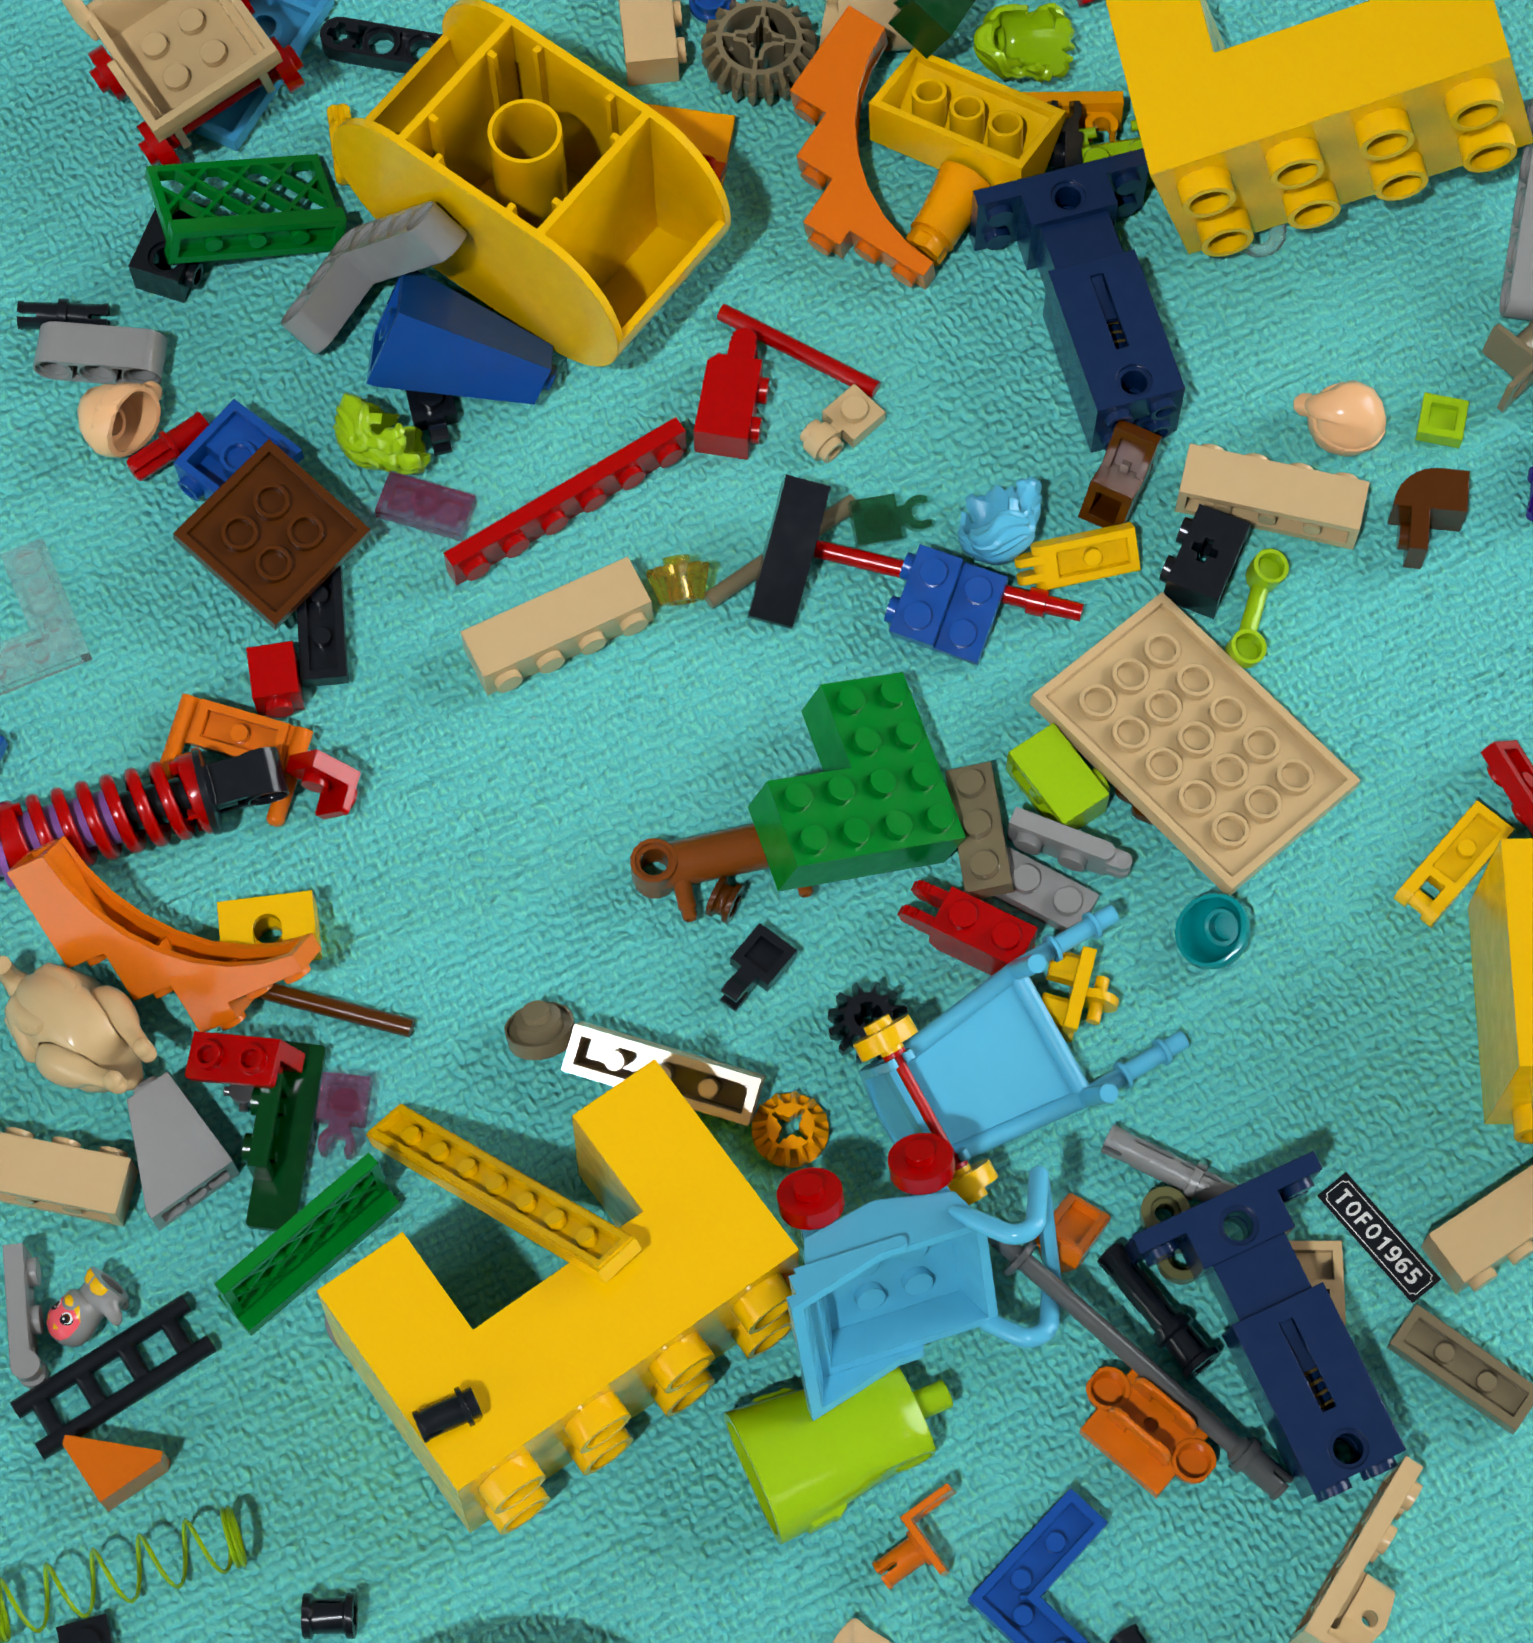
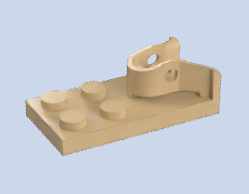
M1405 1456L1398 1463V1466L1392 1468L1386 1474L1288 1643H1373L1386 1629L1394 1603L1395 1591L1364 1572V1569L1369 1561L1373 1563L1379 1554L1383 1555L1398 1531V1528L1393 1526L1391 1522L1393 1519L1398 1520L1404 1511L1408 1512L1421 1492L1423 1485L1418 1483L1416 1479L1423 1469L1422 1465ZM1362 1618L1368 1622L1369 1627L1363 1623Z

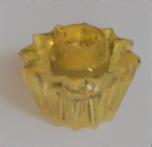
M675 555L663 558V566L647 570L646 576L661 606H679L704 600L709 570L708 562H691L690 555Z

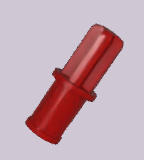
M197 411L193 416L167 433L160 431L158 439L127 459L128 469L137 480L144 481L176 460L206 429L209 423Z

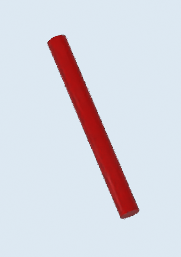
M723 304L717 314V320L735 329L747 327L755 331L758 341L850 387L853 384L857 385L871 398L876 395L880 387V381L727 304Z

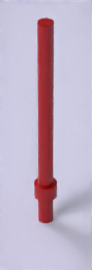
M817 540L813 555L814 558L897 578L900 577L904 560L822 540ZM1007 585L1001 603L1024 608L1026 614L1042 618L1044 614H1049L1078 622L1081 620L1084 608L1082 603L1049 596L1050 591L1031 587L1030 591Z

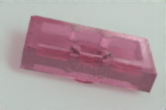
M389 472L376 505L375 514L376 517L462 541L477 501L476 496L395 472Z

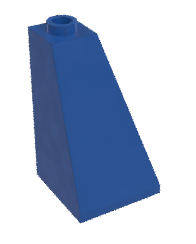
M417 270L399 276L372 335L366 384L375 387L534 405L541 390L548 391L551 388L556 376L557 365L552 364L553 345Z

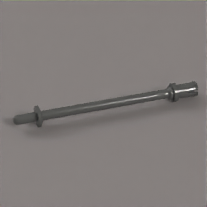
M988 1237V1243L1009 1261L1003 1270L1006 1276H1010L1017 1270H1020L1140 1377L1148 1379L1195 1419L1197 1427L1227 1452V1459L1230 1461L1228 1467L1236 1474L1239 1472L1244 1473L1269 1495L1268 1497L1272 1501L1279 1498L1289 1487L1288 1484L1293 1481L1294 1476L1284 1470L1260 1449L1262 1443L1254 1436L1250 1439L1248 1437H1239L1032 1255L1036 1247V1241L1032 1240L1021 1246L1004 1244Z

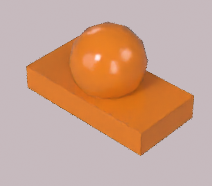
M1068 1193L1054 1211L1061 1273L1073 1271L1084 1262L1086 1254L1104 1232L1111 1219L1109 1214L1073 1193ZM1038 1236L1034 1241L1037 1242L1036 1246L1039 1247L1038 1252L1042 1260L1040 1238Z

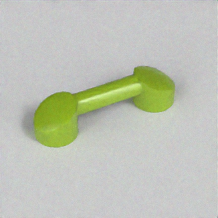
M1275 549L1261 550L1251 560L1246 569V583L1250 588L1239 631L1225 645V652L1242 668H1253L1266 655L1267 645L1265 639L1257 632L1267 594L1286 578L1289 571L1286 557Z

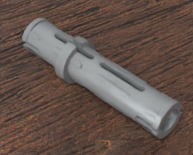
M1115 1124L1109 1131L1103 1144L1104 1146L1101 1149V1153L1118 1159L1184 1192L1183 1195L1190 1201L1196 1198L1205 1202L1239 1186L1208 1171L1209 1166L1201 1162L1196 1165L1188 1160L1186 1161Z

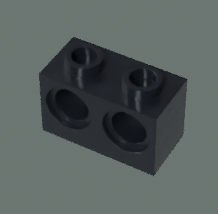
M195 203L204 209L207 207L205 205ZM155 208L128 267L135 288L185 303L191 288L196 289L201 282L203 262L168 264L164 252L166 239ZM177 209L172 215L173 220L195 218L180 209ZM168 265H177L171 270H162Z

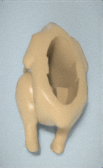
M0 956V982L10 996L5 1007L6 1016L4 1022L15 1040L21 1055L27 1062L35 1063L42 1076L50 1082L66 1088L80 1089L91 1093L112 1092L114 1094L133 1091L144 1080L142 1061L144 1063L154 1061L157 1057V1050L141 1029L138 1012L126 994L118 988L107 985L102 986L101 982L81 972L49 962L40 966L33 974L29 975L19 970L8 957Z

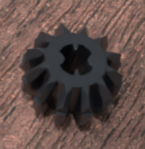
M876 981L872 983L870 992L865 993L859 983L853 984V998L839 992L836 996V1003L839 1008H832L828 1011V1020L835 1024L829 1028L828 1035L831 1040H842L839 1045V1053L842 1056L849 1054L854 1049L853 1044L866 1036L863 1029L865 1022L860 1026L861 1018L871 1017L872 1022L888 1013L892 1020L908 1014L905 1005H895L898 995L895 990H891L881 996L880 984ZM856 1052V1062L859 1064L864 1063ZM881 1055L874 1057L875 1061L883 1059Z

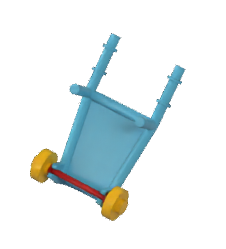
M1110 904L1094 914L1090 912L1084 913L1082 921L1054 937L1051 935L1044 936L1042 944L1009 962L920 1031L917 1030L909 1014L892 1020L888 1013L864 1026L863 1029L866 1036L853 1044L862 1062L881 1055L883 1058L865 1065L858 1073L872 1107L893 1145L900 1139L916 1133H931L947 1140L953 1149L955 1174L947 1187L950 1191H955L968 1205L986 1196L988 1192L985 1187L998 1178V1174L989 1158L972 1165L969 1164L968 1159L1084 1108L1116 1101L1119 1094L1118 1089L1121 1087L1131 1088L1133 1080L1162 1063L1168 1066L1173 1062V1056L1189 1047V1041L1181 1031H1177L1164 1040L1156 1038L1152 1041L1151 1048L1124 1064L1119 1061L1114 1063L1112 1071L1089 1084L1029 976L1043 972L1046 969L1047 963L1051 960L1055 962L1061 961L1063 953L1091 937L1099 939L1102 937L1104 929L1119 921L1117 911Z

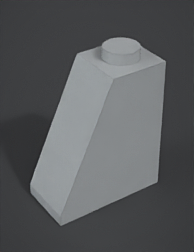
M165 1072L160 1077L151 1076L145 1079L134 1089V1095L127 1099L145 1208L159 1231L240 1174L231 1157L168 1072Z

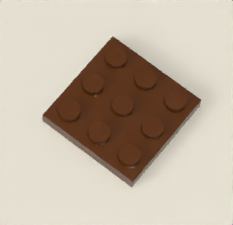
M268 439L173 533V539L276 631L370 536L371 529Z

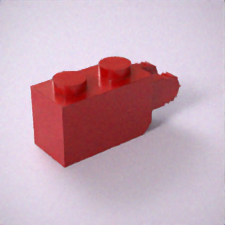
M745 327L736 328V331L732 332L733 336H731L727 354L717 353L707 360L693 431L695 452L748 460L751 443L759 444L763 419L762 417H756L758 404L766 405L770 378L763 377L762 359H758L757 335H755V331Z
M920 879L914 882L911 891L918 899L939 909L936 917L911 905L902 906L897 914L904 923L929 935V943L937 950L991 976L1009 962L1032 950L1035 947L1038 927L957 888L951 887L948 892Z

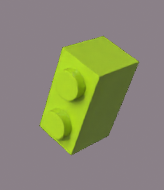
M1055 723L1050 724L1008 752L1006 771L1042 817L1079 830L1106 812L1110 795L1108 793L1110 791L1108 782L1096 768L1090 770L1080 757L1082 754L1066 739Z

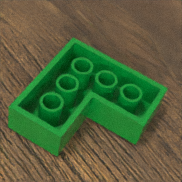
M900 672L821 684L801 712L823 772L767 781L748 806L778 892L944 863L966 837L904 673Z

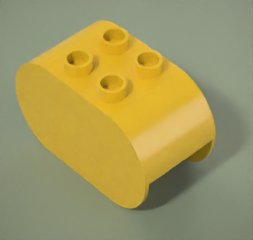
M458 0L444 15L442 22L443 35L365 119H347L336 129L333 136V150L336 161L351 189L375 219L428 201H434L467 231L466 238L458 250L446 261L431 267L517 326L553 345L555 352L585 365L607 366L615 361L727 233L731 224V213L725 191L701 152L674 124L660 113L503 9L483 0Z

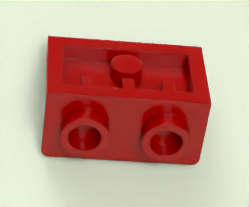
M194 1031L185 1077L192 1081L273 1088L276 1085L278 1073L283 1074V1071L302 1073L305 1053L281 1039Z

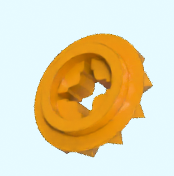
M796 1090L792 1093H775L772 1098L759 1105L752 1121V1138L756 1149L763 1158L779 1167L796 1168L811 1163L822 1153L829 1137V1124L826 1113L814 1098L801 1095ZM801 1114L799 1131L805 1139L791 1134L786 1139L783 1138L778 1144L782 1133V1126L778 1123V1119L791 1122Z

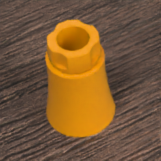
M953 161L941 163L933 186L922 208L913 220L911 230L905 240L933 261L934 267L940 265L947 253L953 250L964 231L970 225L973 191L990 187V184L980 174L963 164Z

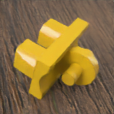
M1083 946L1079 955L1065 952L1061 961L1055 962L1051 960L1049 963L1046 980L1070 986L1068 997L1064 998L1045 992L1041 996L1065 1042L1068 1043L1072 1042L1074 1032L1078 1030L1083 1007L1088 1009L1086 1022L1099 1025L1102 1013L1115 1012L1119 1005V998L1108 992L1110 983L1108 977L1096 976L1094 988H1088L1097 949Z

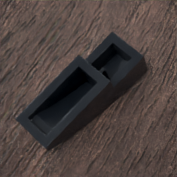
M786 474L780 486L771 527L767 533L747 618L792 629L807 580L831 486Z

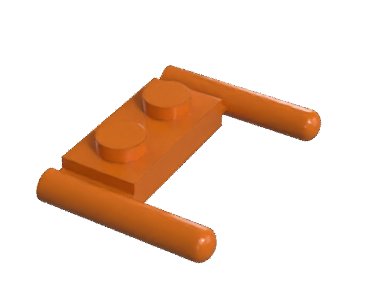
M182 693L160 763L163 766L167 780L173 779L175 775H171L168 763L173 762L176 755L183 753L185 744L232 758L258 748H278L289 795L282 800L270 804L266 820L271 826L280 827L285 822L298 782V778L285 772L289 757L292 754L308 751L314 732L307 728L293 726L290 723Z

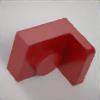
M318 749L290 755L285 772L300 779L301 785L304 788L321 793L315 815L321 819L347 815L357 799L356 788L361 772Z

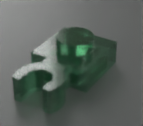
M894 493L849 501L847 504L855 547L860 548L900 541L903 538L901 527L904 526L915 532L924 531L932 525L931 519L918 521L912 515V508L914 506L924 505L928 502L927 496H912L901 506H897Z

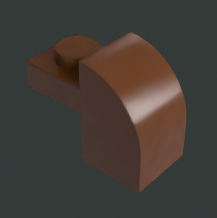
M1119 420L1114 428L1102 464L1090 482L1078 517L1102 528L1127 523L1153 468L1152 463L1162 436L1125 420Z
M1429 468L1412 474L1401 484L1395 495L1387 524L1398 525L1396 550H1404L1403 567L1421 569L1428 551L1429 529L1460 532L1468 511L1470 471Z

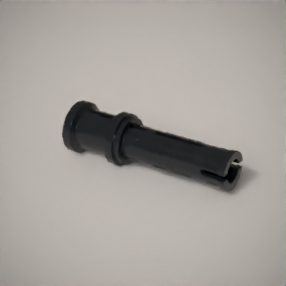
M1116 1243L1101 1255L1097 1263L1113 1279L1122 1293L1155 1331L1153 1337L1155 1338L1156 1345L1159 1348L1165 1347L1183 1368L1182 1376L1184 1379L1189 1381L1213 1364L1221 1352L1216 1346L1210 1347L1192 1326L1194 1319L1190 1314H1185V1312L1179 1313L1138 1263L1132 1264L1123 1243Z

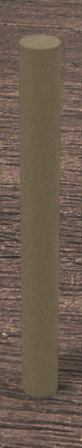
M847 495L825 510L818 537L860 509L852 495ZM762 554L703 593L706 603L714 609L755 581Z

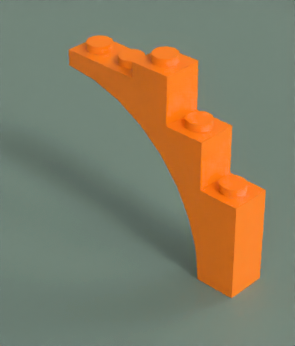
M848 5L789 90L793 106L795 107L794 112L812 125H815L817 121L819 122L796 156L799 169L802 172L800 175L808 184L816 189L822 190L824 186L827 187L803 221L806 236L809 237L807 242L824 255L829 256L833 252L842 259L852 245H854V251L867 262L876 264L877 261H880L892 269L890 271L892 276L904 285L912 287L914 284H917L926 290L936 276L934 262L909 244L884 216L867 185L860 162L858 134L861 106L871 74L888 45L886 29Z
M65 836L29 851L7 872L67 968L74 967L87 961L89 966H93L107 958L134 1001L153 994L155 998H160L174 990L200 1032H206L218 1026L222 1031H225L242 1022L247 1016L244 1011L255 998L271 989L274 985L273 983L284 980L286 984H291L304 977L311 970L309 963L322 949L312 933L282 942L246 945L212 941L176 930L144 914L113 892L84 863Z

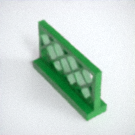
M318 154L146 166L145 177L166 239L164 252L168 264L329 252L345 233L347 223L343 207H336ZM310 170L313 179L306 185L289 174L292 171ZM250 174H261L271 179V181L264 188L250 181L247 177ZM208 177H219L228 182V184L220 191L203 181ZM175 180L185 185V187L179 194H176L163 187L160 181ZM279 185H282L298 195L290 202L273 192ZM239 188L256 198L249 205H246L230 195ZM196 191L211 199L212 202L204 209L187 198ZM308 199L323 208L304 210L300 206ZM265 202L282 212L261 213L257 210ZM222 205L238 215L217 216L214 213ZM177 209H180L195 218L173 220L172 215Z
M368 1152L214 1283L220 1293L218 1295L220 1301L251 1336L401 1208L400 1202L389 1191L379 1163Z

